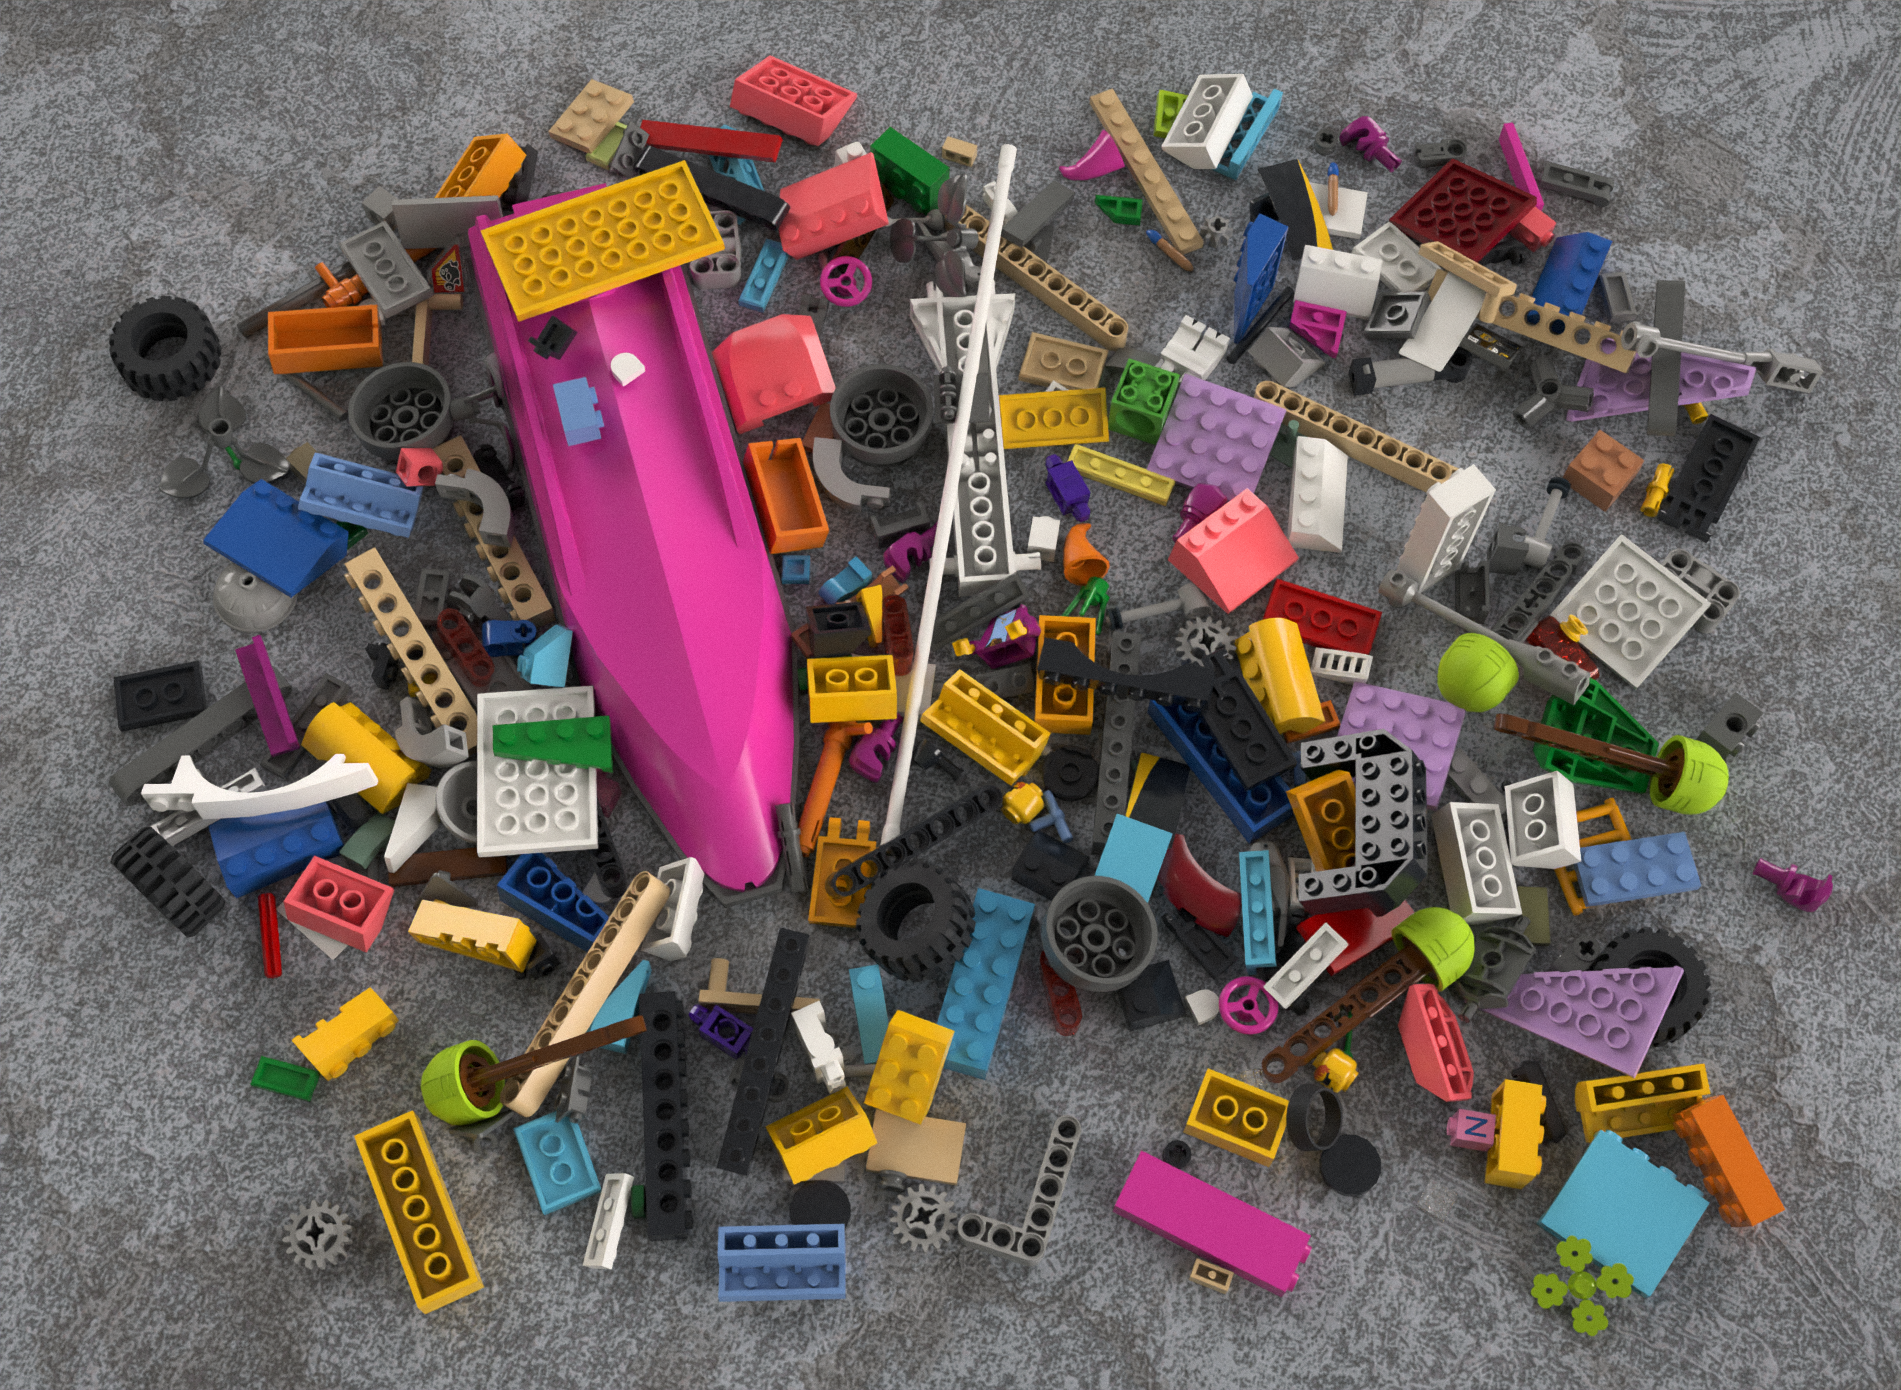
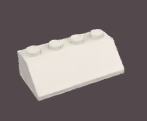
M1244 74L1199 75L1161 146L1162 150L1193 169H1216L1253 98Z
M1301 436L1297 438L1293 452L1287 539L1293 548L1341 553L1348 455L1326 439Z
M1449 802L1431 814L1450 910L1461 916L1468 925H1480L1520 916L1522 910L1499 804Z

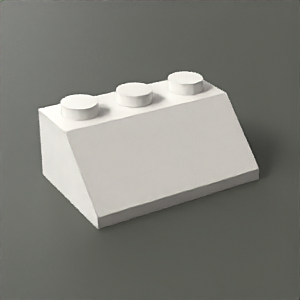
M1305 245L1292 305H1294L1295 300L1347 311L1346 316L1369 320L1383 260Z
M1554 771L1505 786L1511 864L1514 866L1556 869L1581 862L1573 784L1560 772Z
M689 857L659 867L657 879L670 888V896L644 937L641 951L668 961L687 957L692 944L690 939L692 929L698 916L696 912L698 901L703 892L704 872L695 858Z

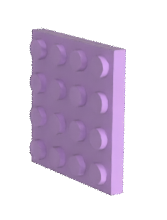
M1185 374L1147 470L1174 479L1176 481L1175 484L1191 490L1198 483L1215 485L1228 498V502L1247 488L1254 494L1287 409Z
M1354 682L1337 737L1379 729L1388 731L1412 749L1420 760H1423L1426 767L1427 809L1437 811L1466 710L1449 702ZM1351 777L1356 788V777Z

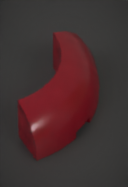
M1175 834L1172 849L1167 848L1157 879L1165 888L1163 894L1178 910L1183 907L1195 916L1197 924L1219 935L1228 937L1235 928L1240 916L1242 894L1225 887L1209 876L1191 855L1184 835Z

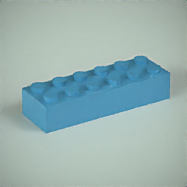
M978 888L973 903L975 917L972 919L976 922L975 931L969 935L972 941L969 948L965 947L962 951L964 956L960 961L956 960L937 1024L955 1031L943 1068L985 1080L1033 919L1035 904Z

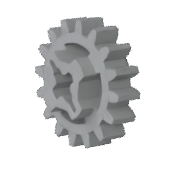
M1208 616L1206 622H1202L1200 617L1196 618L1195 624L1188 620L1185 629H1179V637H1176L1174 645L1178 647L1176 648L1175 655L1178 657L1183 656L1180 665L1197 661L1200 666H1204L1201 658L1223 647L1228 652L1229 657L1226 660L1230 665L1233 660L1232 655H1235L1236 647L1233 646L1236 639L1235 636H1228L1231 628L1226 627L1222 629V621L1219 620L1214 624L1210 616ZM1195 634L1196 637L1190 639V642L1187 643L1188 639Z
M923 1184L919 1185V1192H914L909 1187L907 1188L908 1197L905 1198L900 1194L897 1196V1200L901 1205H892L891 1211L897 1216L890 1218V1224L898 1225L893 1230V1236L902 1235L900 1245L903 1247L910 1243L912 1253H915L918 1247H922L923 1253L927 1254L929 1246H933L936 1251H939V1242L941 1240L947 1244L950 1242L947 1232L955 1233L956 1227L950 1222L957 1220V1214L949 1212L954 1208V1202L945 1203L947 1193L944 1191L939 1196L936 1195V1186L934 1185L930 1188L929 1192L925 1191ZM922 1199L933 1201L936 1204L929 1205L923 1203ZM910 1205L912 1210L911 1216L903 1221V1214ZM923 1213L925 1217L930 1216L929 1224L924 1225L922 1221L917 1222L918 1215ZM944 1217V1225L940 1232L937 1233L935 1228L936 1222ZM918 1233L924 1235L925 1239L916 1238L911 1234Z
M312 1200L310 1209L300 1205L301 1214L297 1216L291 1213L290 1218L294 1221L293 1224L284 1225V1229L290 1233V1236H286L282 1240L286 1245H291L286 1250V1253L290 1257L295 1256L294 1262L299 1266L305 1261V1267L308 1270H312L315 1263L321 1270H325L327 1261L336 1265L337 1259L335 1256L338 1254L346 1256L347 1253L343 1249L344 1245H351L353 1243L347 1237V1234L353 1232L354 1228L351 1225H345L351 1218L346 1213L341 1214L343 1209L339 1205H335L332 1208L328 1200H325L321 1207L316 1200ZM324 1215L332 1217L337 1224H326ZM320 1228L324 1233L320 1234L319 1240L316 1241L313 1236L318 1235ZM300 1246H310L313 1255L303 1252Z

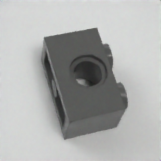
M1735 692L1696 740L1710 745L1720 754L1723 760L1729 754L1735 757L1745 745L1741 741L1743 737L1747 735L1751 738L1761 726L1757 720L1762 716L1763 712ZM1727 725L1733 727L1736 732L1729 730Z

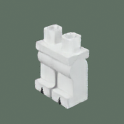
M1185 315L1179 329L1160 354V357L1164 360L1160 368L1180 374L1178 389L1185 374L1206 380L1226 354L1230 340L1229 337L1210 327L1205 332L1206 325Z
M820 1001L791 1013L795 1032L813 1068L817 1083L824 1082L829 1094L845 1088L843 1055L839 1047L835 1048L832 1037L824 1032L827 1030V1024Z

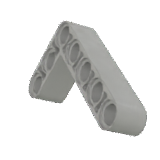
M1064 1115L1059 1117L1054 1124L1023 1228L974 1213L965 1214L958 1222L957 1230L958 1239L963 1245L1025 1266L1032 1267L1042 1261L1081 1134V1125L1077 1118L1071 1115ZM1063 1126H1069L1074 1130L1075 1135L1071 1138H1064L1059 1134L1058 1130ZM1053 1155H1061L1065 1159L1066 1164L1063 1167H1055L1050 1163L1049 1159ZM1044 1184H1052L1057 1189V1194L1047 1197L1043 1195L1040 1188ZM1036 1213H1042L1048 1218L1049 1222L1045 1226L1040 1227L1032 1222L1031 1217ZM970 1223L977 1225L980 1233L975 1237H968L963 1232L965 1225ZM998 1233H1004L1008 1236L1010 1242L1004 1247H999L993 1242V1236ZM1026 1243H1034L1038 1246L1040 1252L1033 1257L1027 1256L1023 1252L1022 1247Z

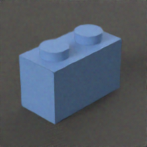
M586 377L553 384L568 446L601 439L599 428L604 427L601 411L594 410L593 404L598 403L595 387L588 386Z

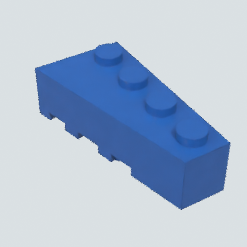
M543 853L521 854L497 884L501 902L587 953L609 919Z

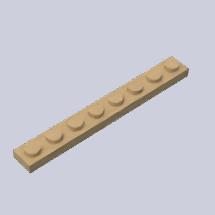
M1113 88L1091 96L1090 105L1105 130L1113 138L1123 161L1175 249L1184 255L1203 248L1204 241Z

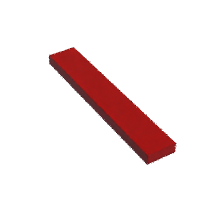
M642 120L640 126L641 129L649 134L644 147L649 145L657 149L776 163L783 141L780 135Z

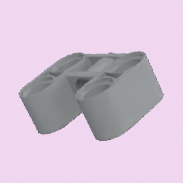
M729 210L709 211L724 242L725 249L691 261L690 269L693 285L702 290L736 287L742 278L741 243L737 217Z
M1684 549L1672 550L1661 563L1662 566L1711 603L1710 607L1693 626L1701 633L1708 634L1713 632L1740 596L1739 587ZM1705 614L1710 615L1712 619L1708 618Z

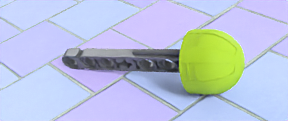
M1569 542L1561 546L1554 555V559L1548 562L1516 603L1504 612L1490 630L1508 640L1512 639L1523 643L1539 624L1538 620L1569 583L1571 575H1575L1582 567L1585 558L1584 547L1575 542ZM1575 553L1579 557L1577 559H1569L1565 554ZM1562 570L1565 572V575L1555 576L1551 571ZM1539 587H1547L1551 589V592L1540 593L1537 589ZM1533 600L1536 601L1535 607H1531ZM1520 622L1523 624V627L1512 628L1509 626V623ZM1466 633L1459 636L1441 658L1438 667L1437 684L1442 696L1449 703L1465 709L1467 712H1484L1496 707L1504 700L1516 685L1519 671L1513 657L1499 643L1481 634Z

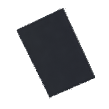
M199 660L113 677L118 728L121 732L194 718L207 709L202 664Z

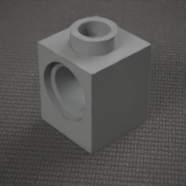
M379 186L362 202V205L369 220L376 225L386 221L393 231L397 227V223L392 209V202L399 199Z

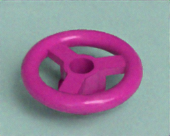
M841 256L831 260L824 267L820 276V287L824 296L831 303L841 307H851L861 303L869 295L872 288V276L868 267L861 260L851 256ZM849 264L846 272L840 275L839 278L828 279L830 272L835 267ZM856 268L864 276V287L861 292L857 289V283L854 278ZM844 280H848L851 282V284L848 286L842 285V282ZM834 287H836L837 292H838L841 296H843V297L852 296L853 298H851V299H842V298H839V297L835 296V295L830 291L829 288H834Z
M1245 976L1230 981L1223 988L1219 997V1011L1222 1019L1231 1029L1242 1034L1252 1035L1265 1031L1274 1023L1278 1014V1001L1263 988L1266 982L1255 977ZM1250 985L1247 996L1240 998L1237 1002L1228 1003V998L1233 990L1240 986ZM1259 989L1264 992L1269 1001V1012L1266 1018L1259 1011L1256 1001ZM1243 1004H1250L1253 1009L1250 1011L1246 1010ZM1234 1012L1235 1016L1242 1022L1255 1020L1257 1024L1251 1026L1243 1025L1234 1020L1230 1013Z

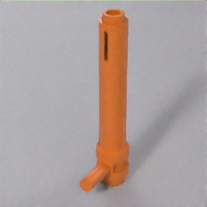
M436 248L405 250L415 263ZM323 262L315 266V270L330 287V289L325 291L326 295L321 297L327 308L347 307L350 304L355 305L362 300V296L368 293L358 275L338 282Z
M856 721L828 722L830 728L825 731L823 737L825 744L797 827L801 830L799 839L803 857H809L810 853H813L846 750L850 749L853 736L870 734L872 732L873 726L869 722L859 724Z

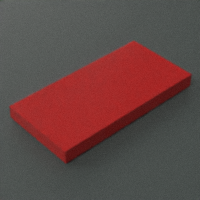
M1276 578L1262 620L1284 618L1297 623L1302 643L1313 647L1369 655L1382 612Z
M1404 900L1399 907L1381 917H1376L1369 908L1326 913L1310 917L1300 923L1296 929L1307 942L1327 923L1349 944L1326 968L1328 973L1333 976L1393 941L1392 929L1415 912L1407 901Z

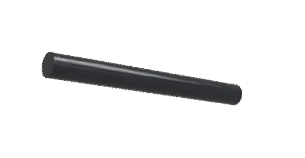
M1287 286L1226 357L1230 364L1237 362L1293 296L1294 290L1291 287Z

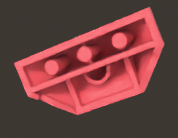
M1413 984L1409 986L1398 1028L1416 1083L1446 1102L1467 1101L1471 1099L1474 1071L1455 1014L1445 999L1438 994L1435 984Z

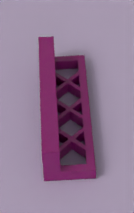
M261 635L252 637L253 644L235 649L271 756L275 757L299 749L300 745Z

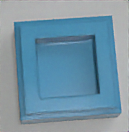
M782 555V584H809L810 555Z

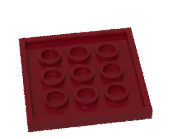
M1452 158L1389 219V222L1405 235L1424 244L1438 241L1478 263L1537 205V197Z

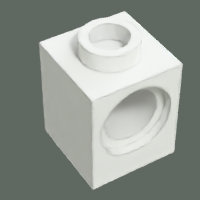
M1033 516L1027 553L1040 552L1041 560L1054 562L1060 520H1054L1049 516Z

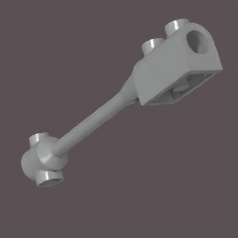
M1637 321L1629 323L1624 328L1621 336L1622 347L1625 350L1637 352L1642 358H1649L1657 352L1658 348L1743 364L1756 367V373H1758L1766 385L1811 393L1824 372L1814 359L1800 357L1795 353L1785 354L1776 352L1774 349H1767L1763 352L1739 353L1664 338L1660 336L1658 328L1641 325ZM1804 371L1809 373L1806 378H1804Z
M1391 569L1384 576L1379 587V594L1387 597L1388 602L1392 606L1403 607L1414 602L1470 633L1481 634L1493 639L1509 652L1516 663L1524 668V679L1572 705H1575L1588 687L1590 673L1581 669L1575 662L1562 659L1553 654L1548 648L1535 647L1512 639L1508 640L1419 593L1418 583L1407 577L1402 571Z

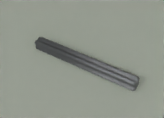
M349 261L330 270L338 282L345 278L349 279L356 274ZM320 276L237 324V328L244 337H247L268 325V312L294 310L321 295L330 287Z

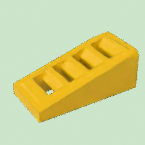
M881 585L861 589L856 595L857 602H862L871 629V635L867 637L871 648L877 647L882 642Z

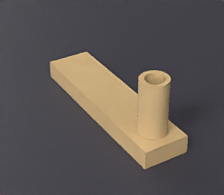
M1438 241L1421 244L1419 255L1486 291L1478 319L1485 323H1493L1501 298L1514 295L1517 284Z
M434 294V296L416 304L412 362L429 366L432 311L462 310V294Z
M722 958L712 959L708 990H700L699 1004L709 1009V1011H713L717 1005L727 1012L757 1014L762 994L726 992L729 961ZM796 997L792 1013L820 1001V999Z

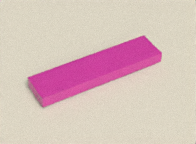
M1513 122L1505 123L1498 140L1516 188L1536 196L1537 205L1535 207L1542 211L1544 202Z

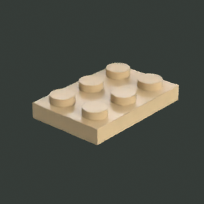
M591 79L548 131L550 137L591 154L634 103L631 94Z

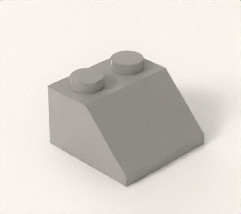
M1267 327L1248 351L1254 357V363L1261 369H1266L1272 375L1271 380L1283 387L1297 386L1325 364L1291 328Z

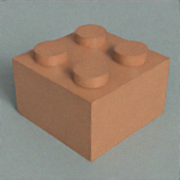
M1599 430L1569 464L1563 478L1570 482L1573 490L1606 512L1636 477L1645 460L1602 430Z

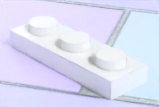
M1325 923L1263 988L1287 1009L1349 944Z
M626 1173L606 1174L583 1266L592 1269H612L613 1261L617 1254L616 1249L620 1233L624 1226L628 1201L631 1197L633 1176Z

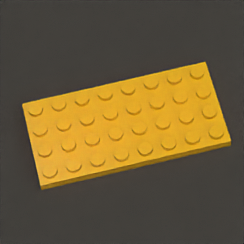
M685 160L480 230L518 322L725 249L721 235Z

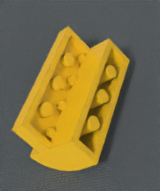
M1269 618L1250 624V631L1236 639L1234 644L1243 677L1279 734L1289 729L1304 734L1324 723V715L1297 623L1284 618Z
M960 669L943 684L938 700L922 714L920 722L1010 786L1020 776L1024 777L1031 770L1043 752L1051 734Z
M333 702L323 708L309 724L301 743L318 760L329 761L335 754H344L346 757L344 763H368L376 775L378 783L376 786L357 793L382 814L401 805L407 783L417 784L428 779L431 773V769L424 763L407 757L399 748L397 740L351 702L340 707Z
M1705 1063L1639 1072L1635 1079L1628 1075H1620L1578 1082L1575 1088L1576 1112L1581 1114L1586 1143H1591L1595 1132L1599 1130L1604 1132L1607 1129L1611 1130L1621 1138L1675 1130L1673 1127L1674 1119L1671 1114L1701 1100L1702 1095L1710 1094Z

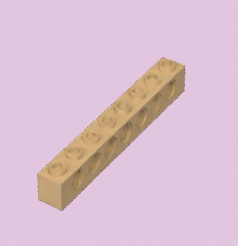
M1437 268L1428 291L1431 301L1449 272L1448 270ZM1520 293L1519 298L1513 295L1501 298L1493 324L1618 371L1629 372L1637 352L1625 350L1622 347L1621 336L1623 330L1618 335L1610 332L1611 326L1596 321L1595 325L1584 322L1585 316L1570 312L1569 316L1559 313L1560 307L1547 302L1542 307L1534 304L1536 298ZM1507 301H1511L1515 305V311L1511 316H1505L1502 312V306ZM1536 310L1540 314V321L1536 325L1531 326L1527 322V315L1530 311ZM1560 319L1565 323V330L1562 334L1556 335L1552 331V324ZM1581 329H1587L1591 334V338L1586 344H1580L1577 341V333ZM1608 338H1612L1616 342V349L1611 354H1607L1602 350V343Z
M461 435L433 448L443 463V475L455 474L465 478L467 469L480 472ZM456 469H461L459 472H453ZM463 500L453 502L459 518L464 516L468 522L464 524V527L470 539L476 538L479 543L475 548L482 561L487 559L490 565L486 569L492 582L498 581L501 586L498 589V593L503 603H510L513 609L509 612L512 620H528L536 626V629L555 621L556 618L552 606L515 536L513 537L511 547L484 544L479 532L483 513L474 515L484 510L473 502ZM501 554H507L504 558H497ZM511 576H519L515 580H508ZM523 598H530L527 602H519Z
M374 547L345 563L348 573L344 574L348 584L352 590L357 587L362 594L358 598L366 613L372 611L377 620L372 623L379 635L383 636L386 634L391 642L387 645V648L394 660L400 658L405 667L401 671L408 683L415 682L420 691L415 694L423 708L429 706L434 715L430 719L435 728L437 729L443 724L452 727L456 721H464L467 724L463 732H466L468 757L476 753L477 714L376 548ZM373 579L380 581V585L377 588H366L368 581ZM385 603L395 605L394 609L389 613L380 611L381 606ZM400 626L409 628L408 633L402 637L394 635V632ZM413 650H421L423 652V656L419 660H410L408 658ZM433 673L438 678L433 684H425L422 682L424 676ZM443 697H449L452 699V703L447 708H440L437 706L438 700Z

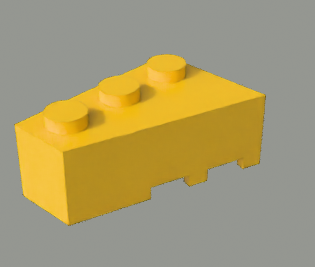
M371 987L339 1008L341 1013L329 1022H326L324 1019L315 1024L317 1030L305 1038L298 1035L292 1039V1042L327 1081L341 1076L347 1070L350 1062L356 1057L360 1058L368 1053L372 1047L371 1044L378 1038L390 1034L394 1030L395 1024L399 1021L393 1011Z

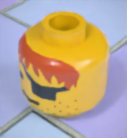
M1017 782L1003 796L1001 811L1009 821L1016 825L1018 823L1028 824L1044 808V802L1041 798L1043 792L1034 783Z
M1332 1048L1328 1053L1323 1051L1312 1063L1316 1067L1314 1079L1335 1093L1341 1090L1346 1092L1359 1074L1356 1071V1061L1339 1048Z

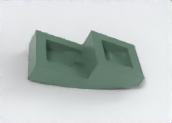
M377 813L347 841L340 850V855L366 870L381 848L387 849L395 821L381 813Z

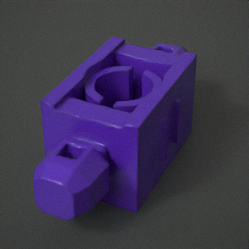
M1056 454L1048 456L1045 460L1048 472L1045 485L1063 516L1072 513L1079 522L1088 520L1090 518L1088 501L1091 492L1073 461L1063 463Z
M701 1005L693 1006L688 1015L696 1025H702L699 1029L701 1038L735 1060L741 1057L743 1052H745L746 1057L753 1032L752 1027L717 1005L711 1013H709V1009ZM719 1024L720 1029L725 1027L732 1028L735 1031V1038L732 1036L729 1039H724L719 1036L717 1025Z

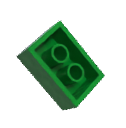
M889 127L870 145V152L874 154L879 181L892 191L895 197L903 199L915 211L927 216L931 210L939 209L938 192L941 185L950 179V167L892 127Z

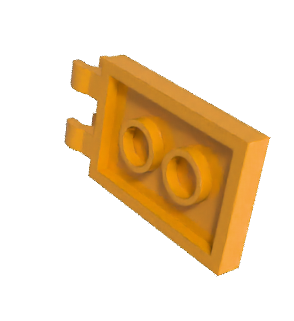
M830 817L827 837L818 836L808 918L809 924L856 928V920L861 918L858 914L860 903L865 902L864 894L868 889H872V883L852 895L835 899L826 892L825 881L832 873L876 848V841H869L870 821L858 820L857 837L855 840L840 838L841 818ZM863 862L861 873L865 877H870L871 868L867 863ZM838 877L836 887L841 892L846 890L847 883L844 878Z

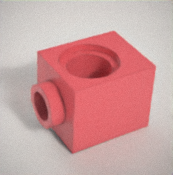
M1534 207L1512 229L1510 235L1522 242L1532 252H1535L1541 246L1546 247L1554 238L1552 232L1556 222L1537 207Z
M401 448L396 473L406 486H436L437 474H442L443 463L432 448Z

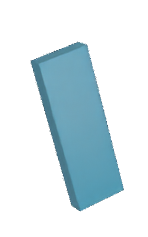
M766 238L738 300L739 306L764 312L789 257V254L783 251L782 243Z

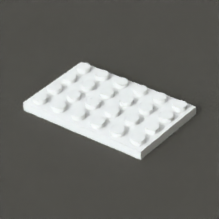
M593 686L477 694V853L479 857L598 849L596 768L582 769L576 768V765L563 763L553 765L547 764V761L534 759L531 762L496 757L493 753L492 725L595 717Z

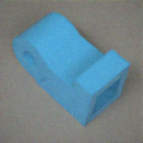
M856 556L848 562V567L825 582L818 594L828 605L846 601L872 583V572Z

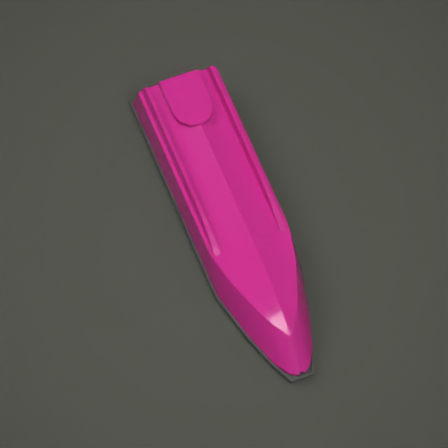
M606 183L514 204L512 205L514 214L490 221L487 215L477 216L475 218V226L468 230L471 258H467L466 261L490 353L495 352L500 363L504 393L502 402L559 624L573 631L569 663L575 686H593L595 717L610 716L612 756L631 790L680 860L689 857L697 860L704 872L702 884L724 908L782 893L786 865L781 838H778L777 834L779 823L775 805L793 802L796 818L800 754L798 649L790 637L795 628L773 555L769 552L744 468L741 448L686 265L682 264L518 322L480 230L607 187ZM552 315L578 332L560 360L551 356L548 360L533 351L536 346L528 341L531 336L534 338L539 337ZM620 353H630L645 366V372L623 387L612 374L611 361ZM586 377L588 386L595 387L598 403L593 404L595 411H601L604 427L599 428L601 439L568 446L553 384Z

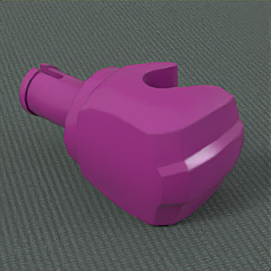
M1362 116L1354 120L1340 134L1339 140L1342 146L1347 145L1356 137H1362L1358 140L1356 150L1366 151L1364 154L1365 160L1377 159L1390 173L1394 172L1393 168L1397 169L1402 162L1400 158L1387 148L1389 138L1386 136V133L1368 116Z
M1198 483L1191 490L1180 512L1183 523L1172 537L1175 543L1177 539L1228 502V498L1217 486Z
M938 522L921 535L916 532L905 534L884 552L883 560L886 569L893 565L896 571L892 576L900 583L904 584L910 576L911 567L907 559L908 554L914 556L918 567L921 566L922 561L926 562L932 557L930 548L934 546Z
M897 714V719H894L893 722H891L893 719H884L878 729L873 728L870 734H863L849 757L851 768L857 774L878 783L882 776L883 765L877 759L874 751L879 752L886 761L890 759L891 753L896 748V742L892 737L903 722V717L900 714Z
M1760 857L1752 874L1776 884V894L1781 896L1790 905L1805 912H1814L1832 894V875L1828 874L1824 880H1818L1804 874H1797L1798 866L1790 864L1788 868L1783 869Z

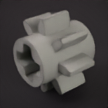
M1218 215L1211 219H1205L1204 226L1200 230V236L1205 237L1204 245L1208 244L1215 249L1222 245H1228L1229 238L1232 237L1233 228L1228 227V219L1225 220Z

